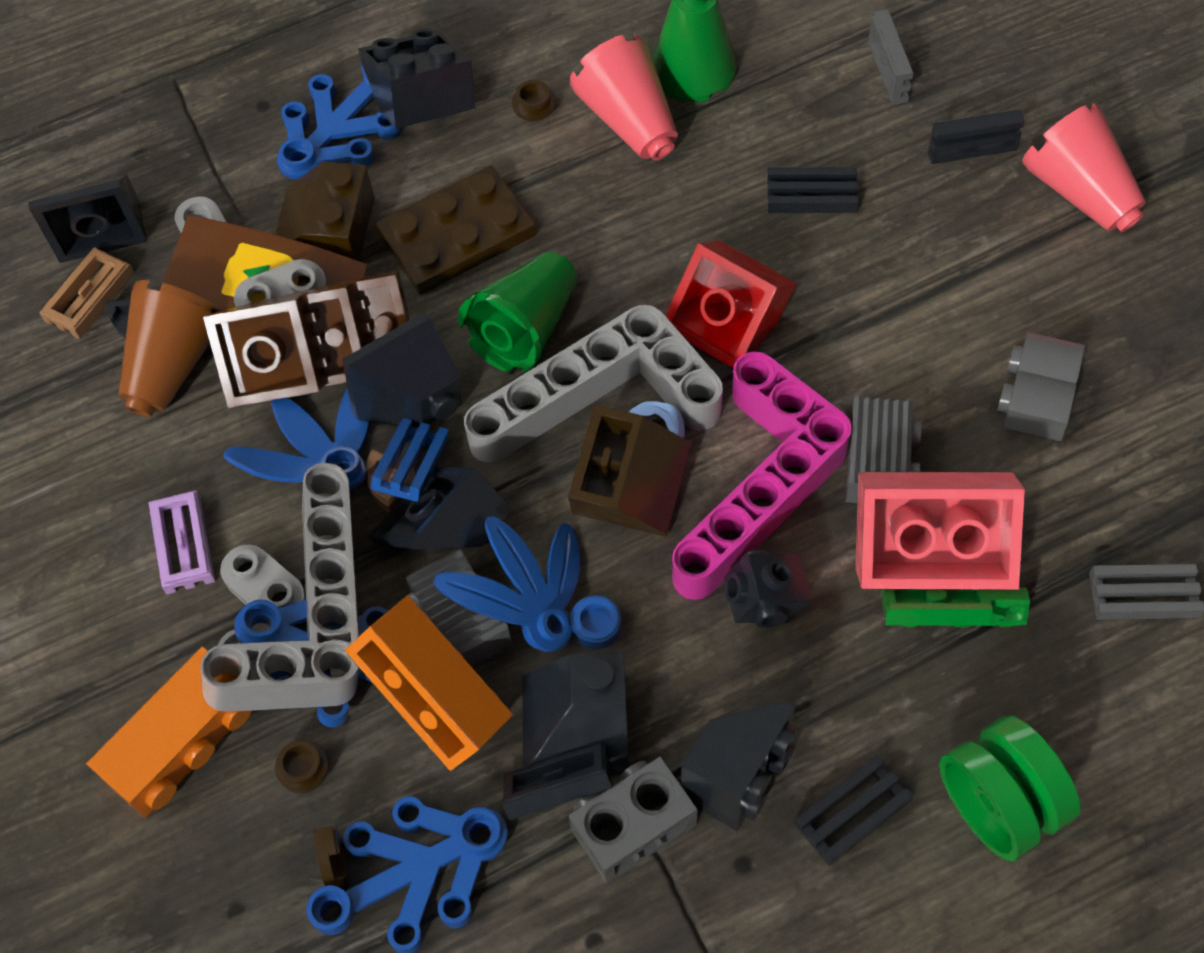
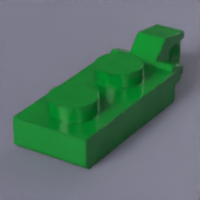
M1027 588L881 589L886 625H901L904 627L955 626L960 628L991 625L994 627L999 625L1000 627L1027 625L1030 598Z

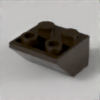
M594 404L568 494L572 514L667 537L692 443L642 415Z

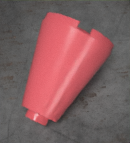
M634 34L635 40L627 41L624 35L616 36L598 45L584 56L580 61L584 69L578 77L574 71L572 72L570 86L575 94L642 159L652 158V160H660L673 151L678 133L649 46L639 34Z
M1092 103L1090 110L1084 105L1061 119L1043 134L1047 140L1044 146L1037 151L1032 145L1022 159L1023 165L1028 171L1108 232L1116 228L1121 233L1125 232L1144 216L1140 209L1146 204V201L1103 111L1096 103Z

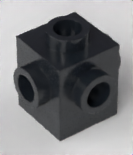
M767 550L750 551L744 554L740 561L724 576L725 597L731 605L735 623H756L760 628L774 627L782 623H788L813 601L800 555L770 554Z

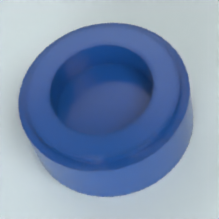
M598 595L583 598L574 606L570 615L572 634L575 640L586 648H606L613 644L620 635L622 627L621 614L617 605L609 598Z

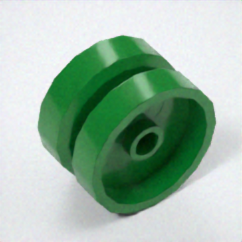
M1002 716L981 730L978 744L975 742H963L944 754L940 759L939 768L942 781L959 814L985 846L1005 861L1015 862L1039 844L1041 841L1040 832L1054 835L1075 821L1081 813L1080 799L1076 788L1059 757L1032 727L1015 716Z

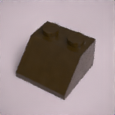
M322 161L291 183L287 188L275 235L319 247L360 262L375 200L367 166Z

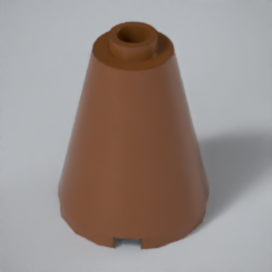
M150 280L135 282L131 292L118 396L126 401L125 409L144 417H152L153 412H164L209 346L210 341L203 316L210 314L214 305L192 292L165 283L162 284L160 291L147 289Z

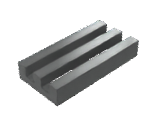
M889 10L876 11L871 19L868 40L870 49L890 101L893 102V105L907 103L909 100L907 91L911 89L909 79L913 78V70Z
M1197 565L1093 566L1089 575L1096 620L1200 618L1204 613V602L1199 600L1201 586L1200 582L1196 583L1195 579L1198 574ZM1140 582H1182V583H1140ZM1103 583H1139V584H1103ZM1185 596L1186 602L1106 603V598L1113 597L1152 599L1154 597Z

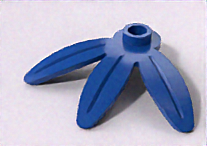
M346 388L337 415L335 442L332 443L318 423L289 398L271 400L273 413L281 431L293 447L305 457L238 446L230 447L224 452L225 460L239 469L257 477L280 482H303L304 474L310 467L319 463H332L345 471L349 480V490L359 486L367 475L366 463L359 456V453L366 441L371 422L357 420L352 414L348 389Z
M494 516L487 517L485 530L502 568L517 592L494 580L478 575L457 572L437 574L434 578L436 589L459 605L478 614L509 624L521 625L525 640L533 648L544 652H554L562 649L568 643L572 632L570 617L564 608L573 595L580 572V550L574 529L567 523H562L557 528L550 546L544 580L539 564L521 537L499 518ZM547 619L551 623L552 632L549 630L547 626Z

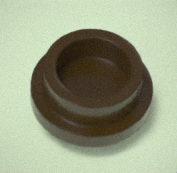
M525 81L517 87L513 95V110L518 117L524 120H542L548 117L555 108L554 94L542 81Z
M298 740L289 743L281 750L275 762L277 779L285 789L294 793H307L316 789L323 783L329 770V760L325 751L320 745L310 740Z

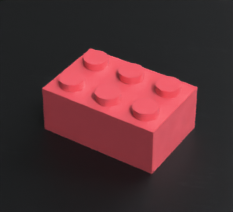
M858 472L855 569L861 588L1019 589L1024 487L1013 472Z

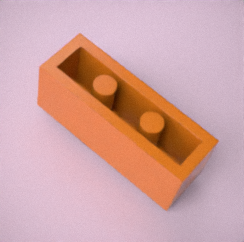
M409 595L372 624L344 650L450 771L477 752L513 716L497 694L488 687L467 663L461 653L452 646Z
M201 647L86 763L109 787L144 818L153 810H159L164 807L174 796L177 785L191 770H197L205 765L213 755L216 744L229 731H234L241 727L251 715L252 710L218 711L210 707L204 700L200 670L202 658L207 653L204 647ZM225 673L214 679L218 682L228 683L238 677Z

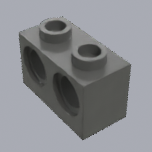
M658 757L649 764L645 761H640L630 766L620 775V782L604 793L597 792L582 797L574 805V812L568 815L572 833L606 885L697 825V808L661 757ZM649 792L660 793L668 800L663 808L656 811L646 810L638 802L643 795ZM605 821H613L622 827L621 834L610 841L598 839L594 836L593 831L598 824Z

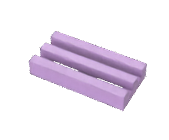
M197 490L148 502L161 585L165 593H175L176 587L183 585L186 589L196 587L195 582L202 580L205 584L215 582L201 497ZM184 505H189L199 564V568L195 569L192 567L182 507ZM171 509L181 567V572L173 574L163 512Z

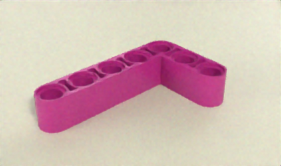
M761 352L745 353L735 362L732 397L739 409L783 443L678 543L674 549L672 556L673 585L676 591L687 599L698 600L710 595L724 581V576L740 561V558L744 554L756 550L842 465L847 456L852 427L849 418L782 365ZM754 380L759 381L762 384L753 385L747 383V381ZM793 408L799 412L787 413L782 409ZM828 436L836 441L824 442L819 437ZM796 467L804 470V473L791 474L785 469ZM766 499L772 502V505L760 507L753 504L752 501ZM732 531L740 537L734 540H725L719 537L718 534ZM690 564H700L707 570L699 574H691L683 568Z

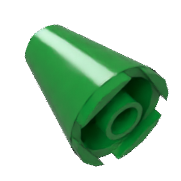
M671 0L653 56L663 91L669 97L683 102H704L710 100V94L721 89L723 93L732 84L736 72V57L719 0Z
M545 252L470 295L459 308L458 323L460 329L466 324L472 336L467 341L472 350L485 362L501 371L509 373L513 368H523L521 373L528 372L539 361L577 284V273L572 262L563 255Z

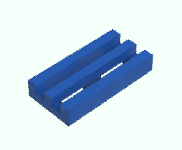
M403 418L372 475L371 490L419 502L447 444L449 429L439 427L437 433L430 432V424L421 422L419 428L416 429L412 428V420ZM407 441H411L391 482H388L387 480ZM423 444L430 446L411 486H403Z

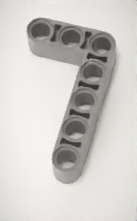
M638 305L474 404L464 417V427L472 455L486 463L496 462L641 373L665 403L674 405L680 411L684 424L688 428L703 431L713 428L721 418L722 382L660 310L650 305ZM641 334H649L650 336H648V337H641V336H638V335H641ZM605 357L613 358L612 360H609V361L599 360V359L605 358ZM667 366H678V367H680V368H677V369H667V368H665V367H667ZM565 381H573V382H575V383H573V384H571V385H561V384H560V383L565 382ZM696 398L708 399L709 401L705 403H698L693 400ZM526 405L536 406L535 408L530 410L520 409L521 407H524ZM485 430H496V432L490 435L480 434Z
M315 464L307 470L303 478L302 519L308 641L223 644L207 651L202 658L200 666L202 693L207 704L218 711L338 706L351 700L356 693L359 667L344 651L358 638L349 480L345 471L335 464ZM327 493L331 494L332 496L325 497L320 496L318 494ZM331 535L336 538L327 540L322 539L319 536ZM325 578H333L338 580L339 582L334 584H326L321 582L320 580ZM332 622L341 625L342 628L329 630L322 627V625ZM334 668L340 669L346 674L334 678L325 675L323 672ZM277 671H286L292 674L290 678L285 680H275L269 677L270 674ZM225 673L238 677L228 683L218 682L214 679Z

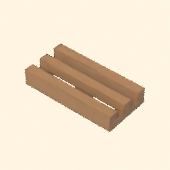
M94 247L39 314L44 322L50 325L55 323L58 329L64 332L69 330L74 337L81 339L106 308V301L113 300L134 274V271L129 263ZM104 263L105 265H104V266L101 268V270L96 274V276L90 281L89 279L94 275V273H95V272L99 269V267ZM77 294H79V296L66 310V312L64 314H61L64 311V309L69 305V303L74 299V297Z

